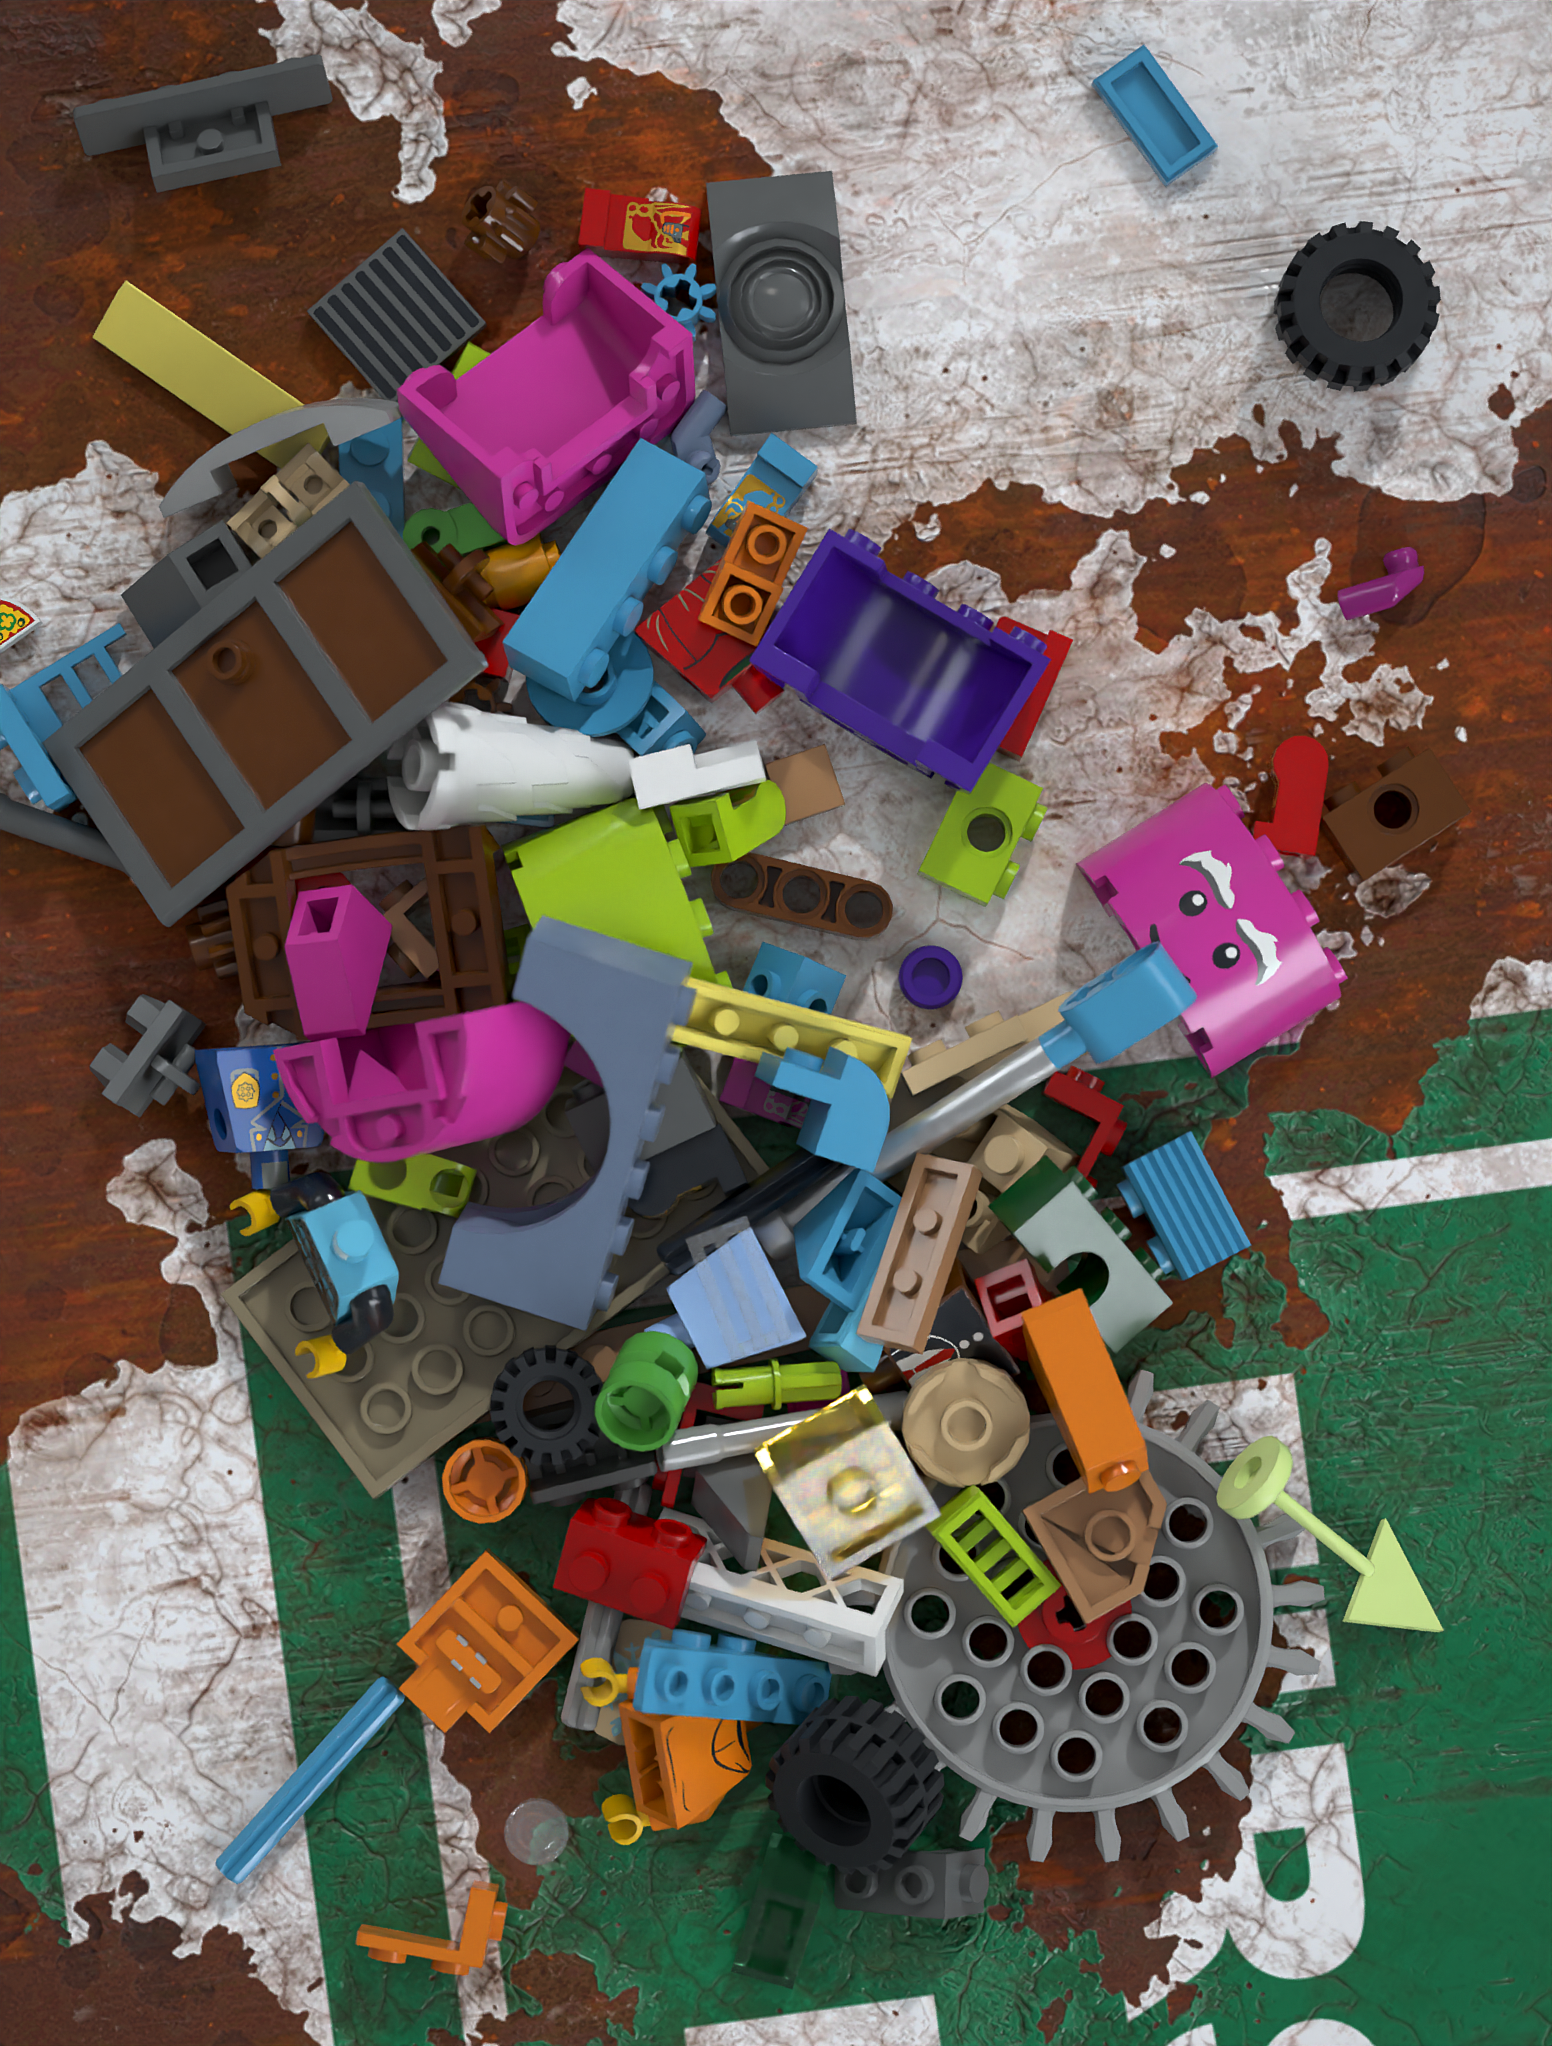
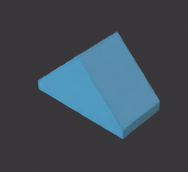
M855 1168L793 1227L800 1278L846 1312H855L883 1255L902 1197L867 1171L860 1168Z

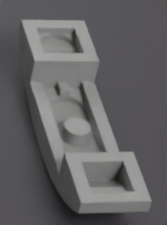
M370 398L333 399L295 407L257 422L214 446L180 476L159 505L163 518L237 487V483L228 463L322 423H324L330 440L335 447L402 418L398 402Z

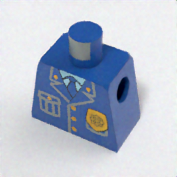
M307 1042L195 1050V1061L214 1145L217 1151L250 1152L252 1189L274 1188L290 1182L288 1149L319 1147L323 1141L324 1129L317 1122L307 1124L290 1099L282 1082L273 1052L274 1049Z

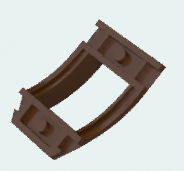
M485 824L451 826L449 829L405 830L296 845L270 851L258 863L226 887L244 1013L267 1026L273 1023L296 1035L297 1041L309 1040L303 1032L284 947L298 898L295 879L424 863L441 980L377 987L366 1029L419 1023L513 1003L514 998L512 996L518 974H510L493 858V853L501 847Z

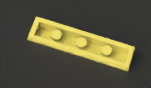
M126 280L118 290L93 335V339L231 435L275 414L304 405ZM324 423L256 452L282 469L307 443L321 455L331 440Z
M689 977L687 986L697 989L694 1006L685 1027L676 1025L672 1041L759 1063L762 1052L783 1058L787 1047L815 1055L825 1061L829 1046L870 1067L883 1084L887 1097L893 1098L912 1041L910 1036Z

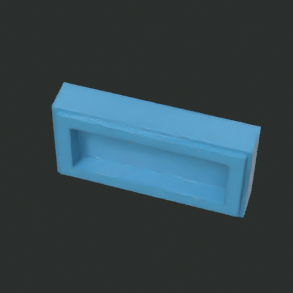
M1145 44L1093 80L1092 87L1165 187L1217 151L1218 145Z

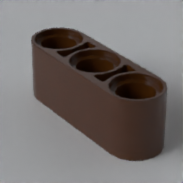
M752 852L746 853L733 862L715 864L711 872V888L715 898L722 906L733 911L861 941H868L879 937L887 929L892 918L893 904L889 894L882 886L872 881ZM745 864L756 872L758 885L750 896L733 898L722 889L721 877L729 866ZM796 879L812 881L820 892V901L817 907L805 914L791 911L783 900L785 887ZM860 893L874 896L880 902L882 908L880 921L875 926L867 929L852 925L845 914V906L848 900Z

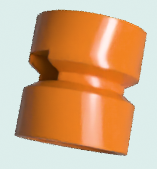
M477 1437L459 1447L447 1461L442 1476L443 1494L451 1509L463 1519L479 1524L497 1522L509 1516L525 1498L530 1483L525 1459L521 1456L518 1458L512 1454L510 1448L504 1442L502 1443L498 1437Z

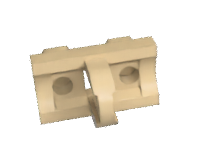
M307 443L276 475L268 479L260 487V490L226 523L262 559L350 484ZM292 492L300 501L297 502L289 493ZM279 503L288 511L287 516L291 519L292 523L276 508Z

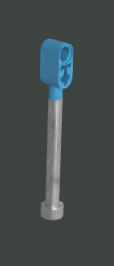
M1154 942L1139 949L1080 987L1065 999L1058 1008L1064 1021L886 1134L874 1172H867L883 1183L914 1163L917 1153L927 1155L1086 1052L1089 1053L1096 1064L1112 1059L1182 1014L1196 1000V992L1160 942ZM842 1164L751 1226L755 1236L771 1257L778 1262H783L796 1253L793 1227L856 1167Z

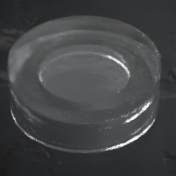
M534 1798L523 1801L511 1811L504 1829L505 1842L510 1852L524 1863L531 1865L549 1863L562 1853L569 1837L568 1820L561 1808L549 1800Z

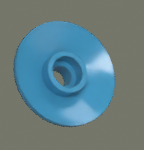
M634 631L626 637L620 634L607 653L609 654V662L600 679L604 683L602 689L594 693L582 691L574 703L526 676L528 695L538 715L550 726L575 729L584 735H589L590 738L614 733L630 724L646 706L654 683L651 656L644 642Z

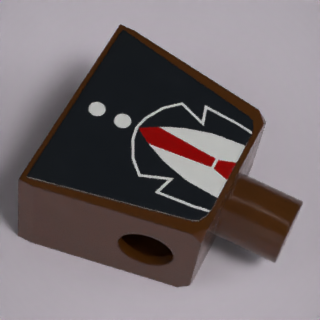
M957 1255L923 1355L883 1346L875 1371L858 1372L872 1395H876L903 1379L911 1389L915 1381L934 1365L956 1358L985 1360L1007 1371L1011 1377L1021 1373L1018 1359L992 1337L975 1282Z

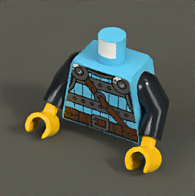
M315 1172L274 1187L271 1191L258 1189L236 1199L230 1204V1210L242 1206L251 1216V1225L240 1230V1233L244 1236L253 1235L277 1223L280 1216L285 1217L288 1228L334 1326L332 1334L305 1340L296 1346V1356L313 1353L315 1357V1368L306 1377L312 1379L341 1371L346 1364V1354H353L386 1330L394 1317L392 1304L395 1302L399 1273L365 1196L361 1190L344 1192L343 1188L332 1176L326 1173Z

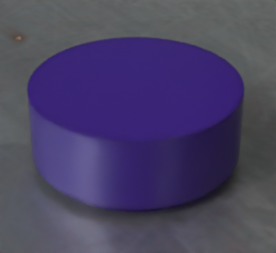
M928 945L919 947L907 955L900 967L898 980L902 994L911 1004L921 1009L935 1010L948 1005L955 999L962 986L963 974L960 963L951 952L939 946Z

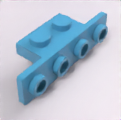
M673 1629L671 1640L645 1638L641 1652L633 1708L644 1713L801 1725L816 1707L819 1708L824 1701L828 1700L832 1674L830 1673L828 1662L784 1658L755 1651L757 1640L748 1637L719 1633L717 1644H710L711 1635Z

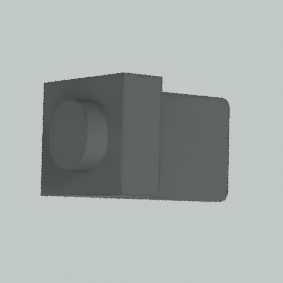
M960 1846L936 1851L907 1849L892 1867L887 1870L880 1868L875 1874L863 1875L858 1869L852 1875L839 1872L835 1865L834 1904L836 1908L844 1910L944 1920L983 1913L984 1899L989 1887V1876L984 1866L985 1848Z

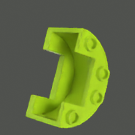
M635 795L622 800V802L605 806L501 845L532 930L542 916H547L691 962L693 965L689 977L733 988L726 970L715 974L703 938L713 935L714 931L701 897L690 902L688 900L681 879L692 874L679 839L670 842L665 840L663 834L673 830L664 804L640 810ZM571 1034L572 1039L575 1042L576 1038ZM671 1042V1045H675L678 1047L687 1046V1044H683L680 1042Z

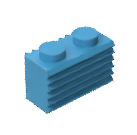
M1191 1131L1120 1167L1126 1180L1116 1184L1117 1189L1132 1217L1136 1218L1144 1213L1156 1236L1147 1240L1146 1244L1156 1264L1165 1274L1174 1270L1178 1279L1184 1281L1251 1245Z

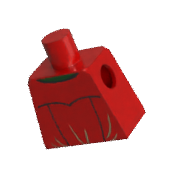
M719 559L634 629V632L652 653L710 703L715 702L733 687L756 715L774 702L785 690L768 679L749 662L757 648L756 646L698 620L710 585L721 559ZM768 622L760 641L770 627V622Z

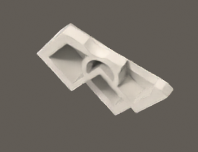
M756 740L698 755L693 754L692 748L688 744L627 760L640 810L766 782L764 767Z

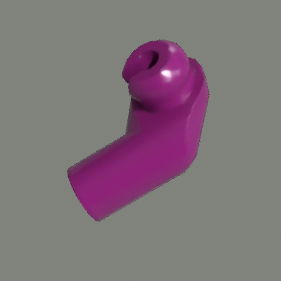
M1405 547L1385 554L1383 562L1389 575L1338 591L1339 605L1347 621L1392 608L1422 583L1424 566L1418 565V555L1414 548Z

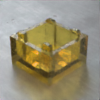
M865 1384L753 1449L773 1489L829 1581L941 1516L939 1509Z

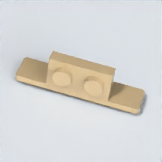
M1066 992L1020 1016L1016 1015L1006 1021L1003 1020L999 1011L983 1017L965 1027L969 1039L949 1049H946L942 1039L909 1054L907 1057L912 1067L901 1072L893 1098H888L890 1118L887 1134L939 1101L956 1075L970 1081L1064 1021L1058 1008L1072 992Z

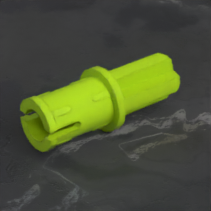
M776 1358L769 1359L768 1365L723 1369L715 1367L711 1371V1387L737 1385L739 1389L716 1390V1393H712L715 1409L771 1404L773 1410H780L782 1403L837 1399L840 1397L842 1389L840 1368L838 1363L834 1361L779 1364Z

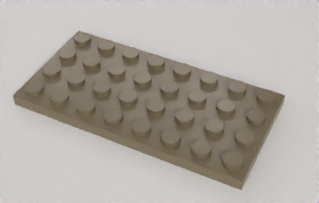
M572 1036L569 1039L567 1054L574 1043ZM564 1064L561 1077L550 1099L528 1123L508 1134L430 1152L429 1154L477 1170L469 1202L499 1208H521L536 1206L561 1198L579 1188L594 1175L565 1114L566 1100L574 1097L571 1089L587 1078ZM695 1072L715 1113V1125L720 1123L748 1183L768 1171L769 1167ZM718 1181L680 1199L673 1212L664 1218L656 1220L640 1217L627 1204L624 1216L634 1219L633 1229L623 1256L614 1254L609 1272L619 1275L616 1291L609 1310L605 1312L597 1309L586 1331L439 1284L452 1228L457 1219L365 1196V1199L399 1273L395 1302L392 1304L394 1317L386 1330L353 1354H346V1364L341 1371L309 1379L306 1375L315 1368L314 1354L309 1353L301 1356H296L295 1354L298 1343L332 1334L334 1326L294 1238L220 1295L371 1497L377 1499L490 1413L494 1382L497 1375L502 1372L505 1364L511 1358L518 1357L523 1354L524 1350L529 1348H544L545 1345H556V1348L567 1350V1348L570 1350L574 1349L668 1277L671 1273L661 1262L656 1251L657 1246L729 1196L726 1197Z

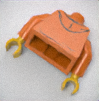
M593 1657L581 1663L580 1670L583 1676L593 1679L597 1677L606 1678L605 1682L600 1686L580 1688L584 1699L593 1706L602 1707L614 1701L618 1693H627L628 1699L619 1703L618 1707L635 1801L628 1795L617 1794L610 1796L602 1803L601 1810L604 1819L611 1822L608 1824L611 1838L621 1845H630L638 1840L642 1834L643 1827L651 1826L653 1831L669 1828L678 1830L685 1825L707 1821L727 1792L749 1774L752 1764L747 1732L765 1722L636 1711L633 1708V1700L639 1667H629L628 1674H615L608 1661L602 1658Z

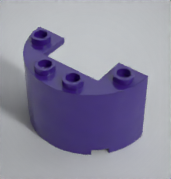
M829 528L749 662L776 685L784 688L785 684L792 687L798 698H800L799 701L874 748L930 779L936 773L946 779L944 784L951 789L964 794H970L1049 665L1051 659L1043 655L1047 645L1032 634L1014 626L1010 634L997 627L990 632L994 622L979 611L961 603L956 612L935 599L939 589L923 578L909 571L906 572L903 579L890 573L887 570L885 561L877 557L882 548L866 536L855 530L848 529L843 537Z

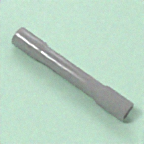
M906 1390L851 1399L844 1404L720 1426L707 1424L675 1430L667 1443L655 1449L657 1461L661 1471L665 1472L716 1463L723 1458L845 1436L863 1437L902 1430L903 1405L908 1393Z

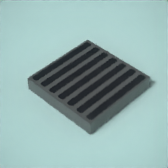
M403 228L307 310L308 315L383 400L398 402L397 389L403 385L411 373L420 368L444 365L487 327L486 322Z

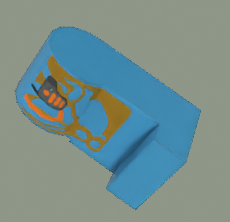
M771 433L758 451L753 463L713 518L705 534L726 548L747 500L787 517L816 478L818 466Z

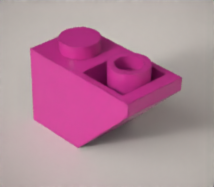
M353 885L299 892L284 947L303 1032L311 1042L331 1038L363 1036L366 1032L393 925Z

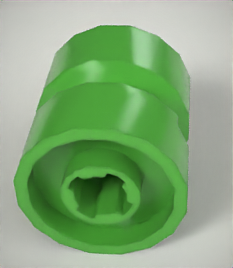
M656 1331L641 1332L627 1339L619 1350L595 1402V1417L605 1435L616 1444L636 1451L654 1450L667 1443L678 1426L684 1412V1407L697 1382L698 1365L694 1354L682 1341L667 1333Z

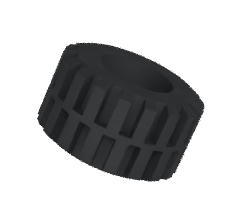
M1359 221L1357 226L1353 228H1347L1346 223L1334 225L1328 233L1321 235L1319 232L1309 239L1305 247L1301 251L1298 250L1288 265L1279 283L1278 295L1274 301V314H1277L1278 317L1275 330L1278 340L1284 339L1288 347L1285 352L1292 364L1298 361L1305 367L1306 370L1303 375L1312 381L1319 377L1328 381L1327 388L1338 391L1343 386L1354 387V392L1368 391L1371 385L1380 384L1382 387L1394 381L1400 373H1405L1415 363L1430 342V337L1437 327L1440 315L1436 313L1437 305L1441 300L1440 287L1433 286L1432 277L1435 274V270L1430 260L1425 263L1421 261L1417 255L1421 248L1412 239L1407 245L1396 237L1400 231L1386 226L1382 232L1373 229V222ZM1347 273L1362 274L1374 279L1385 289L1392 303L1393 319L1389 328L1382 336L1370 341H1353L1338 335L1328 326L1321 312L1320 296L1323 288L1332 278Z
M845 1696L841 1702L835 1697L824 1701L819 1708L816 1707L773 1755L768 1764L771 1769L765 1778V1786L772 1791L767 1797L770 1809L779 1813L780 1818L777 1820V1823L783 1832H790L796 1839L794 1844L801 1851L805 1852L807 1849L814 1854L815 1861L826 1867L832 1863L837 1866L839 1872L851 1875L856 1869L863 1875L875 1874L880 1868L887 1870L892 1867L936 1816L935 1813L941 1807L944 1797L939 1792L944 1786L943 1773L934 1768L939 1760L933 1749L925 1747L923 1743L926 1739L918 1728L912 1730L904 1722L906 1717L896 1710L892 1713L885 1711L883 1704L875 1700L869 1699L866 1704H863L858 1696Z

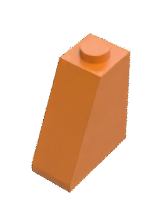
M1081 1288L1022 1312L1021 1319L1028 1363L1088 1493L1091 1494L1103 1488L1108 1492H1112L1133 1484L1139 1479L1141 1472L1149 1470L1146 1444Z

